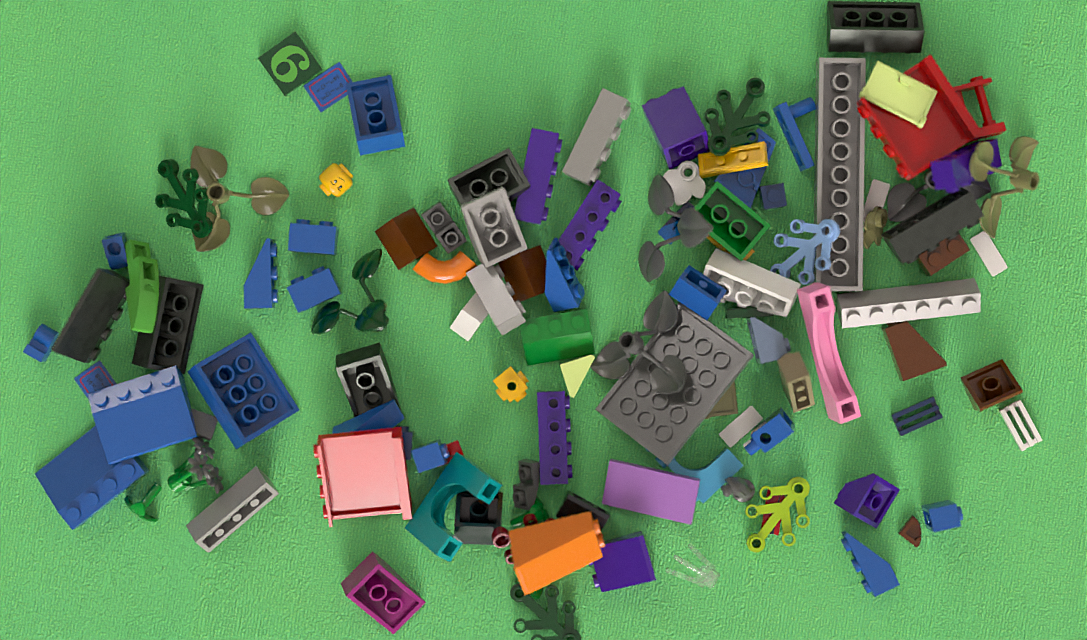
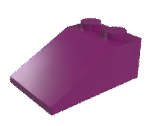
M373 551L341 582L346 597L393 635L426 603L388 563Z

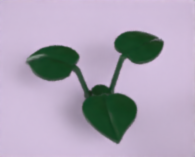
M375 249L363 255L355 263L352 270V277L355 280L359 279L371 303L363 309L360 315L342 308L340 309L338 301L326 304L314 318L311 330L313 335H320L330 331L337 324L340 314H346L355 318V328L358 331L378 332L386 328L389 318L385 315L386 303L382 299L374 300L365 284V279L372 277L378 269L382 256L381 249Z

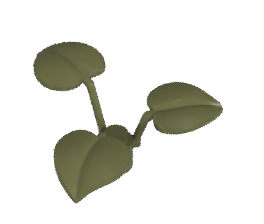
M1021 136L1013 141L1009 151L1013 172L990 166L993 161L994 151L989 142H980L971 158L970 172L975 180L985 181L988 170L1010 176V183L1015 187L1014 189L994 193L991 199L986 198L982 203L980 209L984 216L979 218L981 228L991 238H995L1001 214L1002 201L1000 196L1017 192L1023 193V189L1033 191L1039 184L1038 173L1026 170L1032 153L1039 143L1033 138Z
M194 146L190 164L191 168H195L199 174L196 183L201 187H208L207 196L213 201L212 205L216 211V215L211 212H207L206 215L212 221V232L205 238H197L193 234L196 251L206 252L214 250L223 245L228 239L230 223L220 218L219 204L227 202L230 196L252 198L251 205L253 209L261 215L276 213L288 199V189L281 182L269 177H261L253 181L251 184L252 194L229 191L226 186L219 184L217 180L223 178L227 173L228 164L224 155L213 149Z

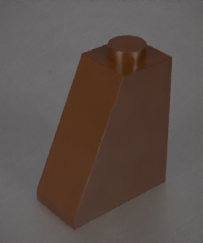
M907 321L886 323L887 327L882 328L900 381H906L947 366L946 361Z

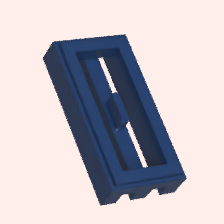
M934 396L891 414L900 436L943 418ZM929 403L932 406L931 408H928L922 412H919L906 419L898 421V417L905 415L911 411H914L920 407H923ZM932 412L935 413L934 416L929 417L923 421H920L914 425H911L905 429H902L901 427L902 425L912 422L927 414H930Z

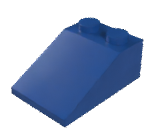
M391 75L347 83L346 88L360 156L405 147Z

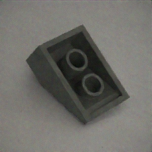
M509 148L448 179L450 189L459 206L500 187H504L511 203L531 187Z
M380 342L336 355V370L354 417L393 399L401 410Z

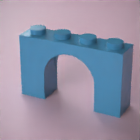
M725 448L708 465L699 469L685 468L675 458H673L669 465H666L659 458H655L664 469L668 466L676 474L701 479L697 501L700 500L702 503L708 500L726 483V478L732 477L744 466L728 448Z

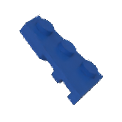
M757 128L758 142L764 141L767 145L769 162L776 142L760 128ZM754 135L749 138L751 141L756 139ZM767 166L722 174L714 182L718 181L751 208Z

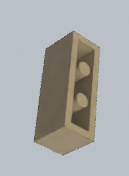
M799 351L783 355L777 362L783 390L793 413L815 405L810 375Z

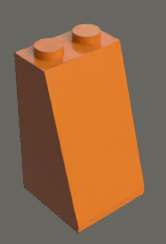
M591 511L509 531L514 569L524 595L530 594L603 557L601 548L605 547L604 538L600 531L598 519L593 520Z

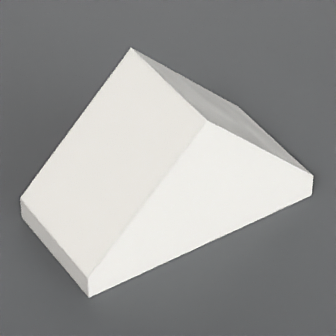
M477 292L464 306L450 329L467 341L470 340L489 314Z

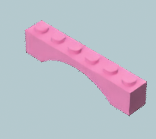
M816 282L799 288L797 293L828 418L843 424L861 417L856 394L845 374L837 350L834 334L835 307L830 286Z

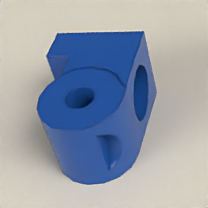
M125 232L105 236L101 241L111 270L128 267L125 242L127 241Z
M42 323L23 352L39 362H46L51 353V348L59 336V332Z

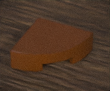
M911 515L898 534L916 548L921 542V527L918 520Z

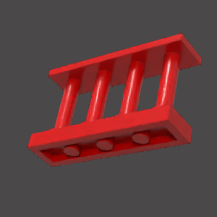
M983 76L974 77L969 80L970 83L953 87L964 106L962 92L975 90L984 121L982 123L983 127L980 128L982 133L968 143L997 136L1006 131L1004 122L996 123V120H993L984 87L992 82L991 77L986 79Z

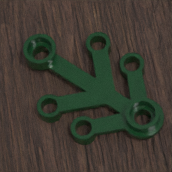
M751 78L747 82V94L734 114L730 104L731 95L729 91L720 90L717 93V102L722 107L726 122L722 133L718 124V111L714 108L706 110L705 120L709 123L712 137L708 141V148L712 154L723 156L733 146L745 143L747 145L758 143L759 135L755 130H748L743 135L733 137L731 135L738 129L755 125L767 127L770 124V114L765 111L743 118L754 99L764 94L765 84L760 78ZM756 87L759 89V92L754 93L751 89ZM721 95H726L728 98L726 100H721L719 97ZM710 113H713L716 115V117L710 119L708 115ZM766 117L768 120L761 122L759 118ZM754 135L756 139L751 141L747 137ZM717 143L724 144L722 148H717L715 145Z
M174 159L161 161L158 165V173L168 179L179 199L172 198L168 194H159L155 198L156 206L159 208L172 207L186 211L191 218L181 217L179 213H171L166 217L167 225L169 227L182 226L189 228L197 238L207 237L212 232L213 224L210 218L206 217L209 200L207 188L196 189V181L199 178L198 171L195 168L184 170L183 179L187 182L185 191L177 177L179 172L178 163ZM195 199H196V201L199 202V203H198V211L196 210V208H195V206H194V204H195Z
M520 583L512 586L510 591L511 598L516 602H523L541 619H517L514 622V630L516 632L523 633L526 630L552 629L558 636L543 637L540 634H535L531 637V640L539 637L541 640H566L568 636H572L574 640H581L580 633L574 629L576 606L573 601L567 600L562 604V611L565 614V628L558 623L557 597L559 589L557 586L549 585L545 589V595L548 598V612L528 594L522 597L515 595L517 589L522 590ZM554 588L556 594L550 596L547 592L548 589ZM566 604H572L573 610L567 612L564 607ZM523 622L525 628L520 630L516 627V624Z

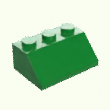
M718 181L714 183L695 207L703 218L713 226L712 231L708 235L740 261L744 259L771 226Z
M588 309L526 319V322L520 325L527 366L595 354Z

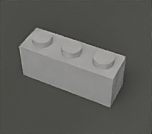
M480 264L466 273L502 336L526 322L522 315L526 311L519 300L515 302L512 298L515 292L509 282L504 284L501 278L505 275L498 264L487 268Z

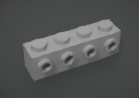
M602 88L562 170L565 175L590 187L593 182L598 180L601 173L599 168L602 162H606L611 153L610 146L613 140L616 141L621 133V128L619 127L623 119L627 120L630 115L631 103L628 99Z
M255 466L186 526L194 541L209 553L279 493L270 478Z

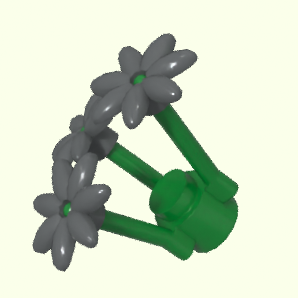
M201 437L192 438L195 442V452L180 467L174 470V474L168 477V485L171 490L177 493L183 489L187 492L192 488L208 484L211 487L214 486L218 494L224 489L220 482L223 480V477L219 475L218 467L206 464L208 460L206 454L213 459L215 451L209 447V442H204ZM189 464L193 465L189 471L184 470ZM196 473L199 481L191 483V475Z

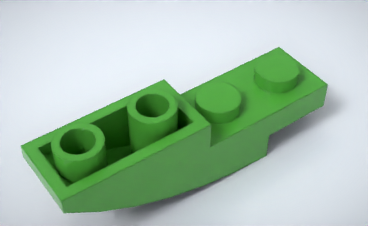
M129 239L125 242L130 285L125 288L130 327L133 331L152 333L156 321L159 298L158 262L156 259H151L149 243Z

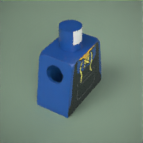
M780 407L751 431L750 435L752 438L743 446L751 456L760 449L766 453L794 432L795 424ZM768 433L771 437L764 438L762 434Z

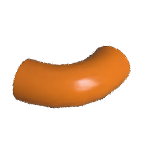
M459 251L456 256L446 261L437 260L427 252L414 266L413 270L430 282L447 284L463 279L467 276L466 273L477 267V265L462 251Z

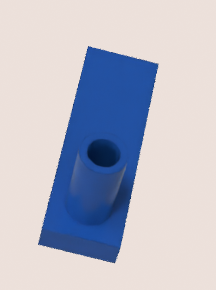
M811 97L788 106L787 102H784L773 108L800 172L814 166V162L794 119L816 109L815 102Z

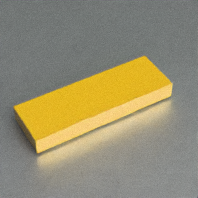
M763 141L733 147L723 156H716L711 152L698 154L699 176L706 178L768 166L767 145Z

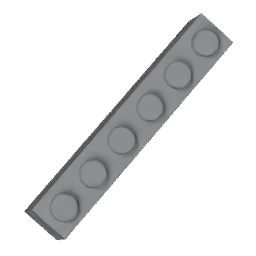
M975 278L837 294V313L842 328L981 312V293Z

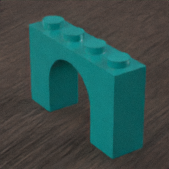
M456 452L405 529L435 555L451 562L463 542L446 528L444 515L448 503L458 493L469 491L475 497L490 504L502 487V484L473 461Z

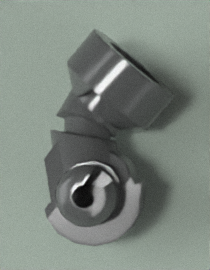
M740 477L726 478V484L720 488L725 497L732 495L739 502L749 501L755 493L752 482Z

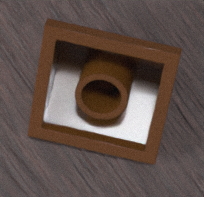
M415 208L392 218L375 231L398 270L438 247Z
M541 245L524 250L498 262L505 275V282H509L515 292L512 296L515 302L517 300L522 302L545 293L547 260Z
M1003 359L960 377L970 402L976 411L985 410L1023 393L1022 388Z

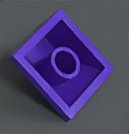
M873 473L845 483L842 490L838 493L834 504L877 529L900 489Z

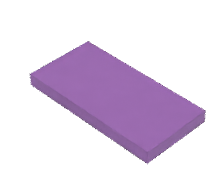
M610 459L602 504L691 525L693 523L701 479Z

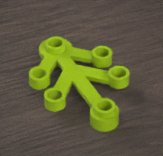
M794 477L789 480L787 485L776 487L762 486L759 489V496L764 500H769L775 495H786V497L779 503L764 505L748 504L745 507V514L749 518H755L760 514L773 513L758 533H753L747 537L746 545L750 551L760 552L764 549L766 537L780 519L783 531L782 543L785 546L795 544L796 537L792 533L789 507L795 501L798 515L795 518V522L800 528H806L810 524V519L806 515L804 498L810 491L807 480L802 477ZM797 484L802 485L800 493L794 491V487ZM767 488L770 490L768 497L762 496L763 489ZM750 507L756 508V513L754 515L748 514V509ZM800 517L807 519L804 525L799 524L798 520ZM791 535L793 538L792 542L786 543L784 541L785 536ZM755 539L760 540V546L753 547L752 541Z

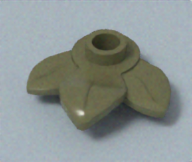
M875 206L865 218L863 245L866 249H869L873 242L877 246L881 244V234L888 220L887 210L882 209L881 206Z

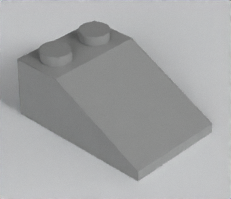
M500 187L460 206L478 260L485 268L528 249L504 187Z

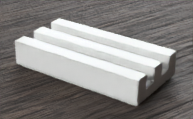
M1017 400L999 410L1020 451H1024L1026 448L1042 441L1021 400ZM1015 407H1018V409L1020 410L1025 422L1027 423L1031 433L1034 436L1033 439H1031V437L1029 436L1024 424L1022 423L1018 413L1015 410ZM1009 410L1027 441L1024 444L1007 414Z

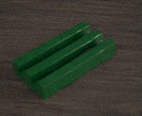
M757 308L725 310L726 318L774 316V314L758 311Z

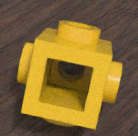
M512 366L493 380L498 387L495 391L503 401L508 399L509 402L513 400L519 402L527 395L525 390L528 389L526 383L529 380L521 370L517 373ZM514 382L516 389L510 390L508 383Z

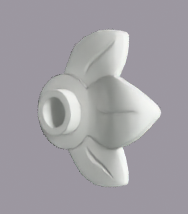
M692 161L682 162L677 169L668 170L663 176L673 190L674 201L677 206L687 203L692 195L697 198H703L705 194V182L699 176V167ZM687 169H692L693 171L690 177L685 176Z

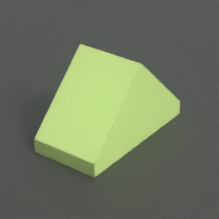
M590 354L560 364L571 397H575L595 356Z

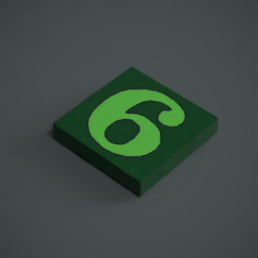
M296 32L258 58L284 96H287L322 71V68Z

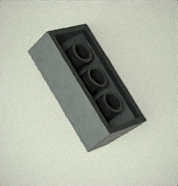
M828 1V51L921 53L924 25L920 3Z
M960 187V190L951 192L882 233L881 236L898 261L903 264L905 262L910 264L919 258V254L925 250L930 252L939 247V242L946 238L950 240L960 234L959 230L964 227L970 228L980 222L979 218L983 217L984 214L971 191Z
M159 275L158 309L152 333L138 331L132 364L154 370H163L176 365L180 372L185 374L204 287L203 284Z

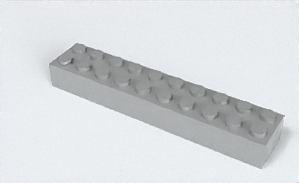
M818 58L816 60L814 224L819 225L825 219H832L839 225L840 234L831 245V267L828 270L820 271L815 267L814 262L813 274L815 279L813 283L819 282L830 286L831 291H863L865 119L861 117L857 110V107H859L857 102L861 99L859 94L866 84V58ZM826 227V230H825V231H826V234L828 235V234H829V228ZM822 243L816 247L815 261L818 257H821ZM824 260L821 261V266L823 268L825 267Z

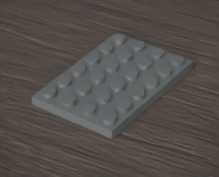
M680 302L677 305L678 320L675 326L668 332L658 330L643 350L659 362H662L667 355H674L681 359L686 368V381L683 388L679 392L669 394L656 391L651 384V374L658 366L643 355L638 354L630 364L628 373L615 383L595 409L666 465L670 464L754 357L753 353Z

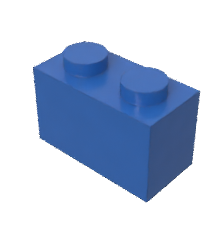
M296 219V223H290L288 251L336 255L338 227H333V222L319 221V225H310V220Z
M688 265L669 295L708 320L727 290Z
M324 266L311 271L313 276L306 279L300 276L290 281L292 285L288 286L287 289L298 313L342 294L331 268L325 270Z
M441 440L416 447L411 451L419 473L446 464L447 458L450 456L446 443L442 444Z
M945 500L921 505L926 528L930 531L938 532L961 527L960 520H963V513L961 507H957L956 503Z

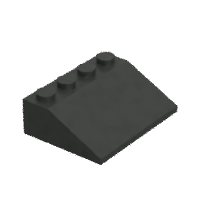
M97 268L52 346L51 351L83 363H90L91 360L95 361L101 351L99 349L103 340L106 341L112 332L110 328L114 320L118 321L124 311L122 306L127 301L125 288L130 285V280L111 269Z

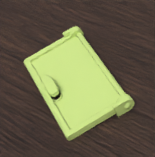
M877 61L866 85L859 94V98L864 97L866 100L917 125L921 129L927 119L926 115L937 94V90Z

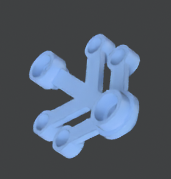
M795 219L790 223V229L793 233H803L804 231L815 233L816 235L810 240L789 237L787 234L775 235V246H791L800 249L783 263L774 264L770 271L776 273L778 269L781 276L789 279L790 269L805 257L804 270L800 272L798 279L801 284H812L815 279L813 274L814 262L815 267L820 271L828 270L831 267V245L840 234L839 225L832 219H825L819 225L805 223L801 219ZM797 223L800 224V229H799V230L796 229V224H797ZM826 227L829 228V234H828V235L826 234V231H825V230H826ZM780 237L784 239L783 244L780 243ZM822 243L821 257H818L815 261L816 247ZM822 260L825 261V267H824V268L821 266V261H822ZM805 274H808L809 276L807 282L804 279Z

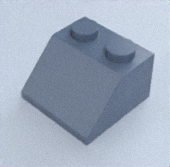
M755 317L746 318L757 363L762 364L778 360L791 351L788 338H784L783 334Z

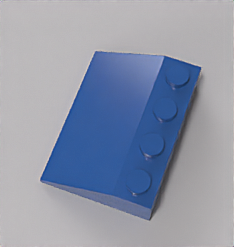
M252 333L247 334L204 359L187 371L236 450L299 411L296 403Z
M176 365L88 393L92 415L109 465L198 437L185 379Z
M94 426L36 472L35 476L58 513L73 530L81 526L150 470L139 456L109 465L97 427Z

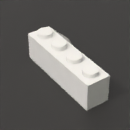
M717 248L708 260L703 273L727 290L720 301L721 303H724L726 300L737 303L739 307L753 306L757 307L758 311L787 317L798 295L797 289L801 286L800 283L748 261H740L734 255Z

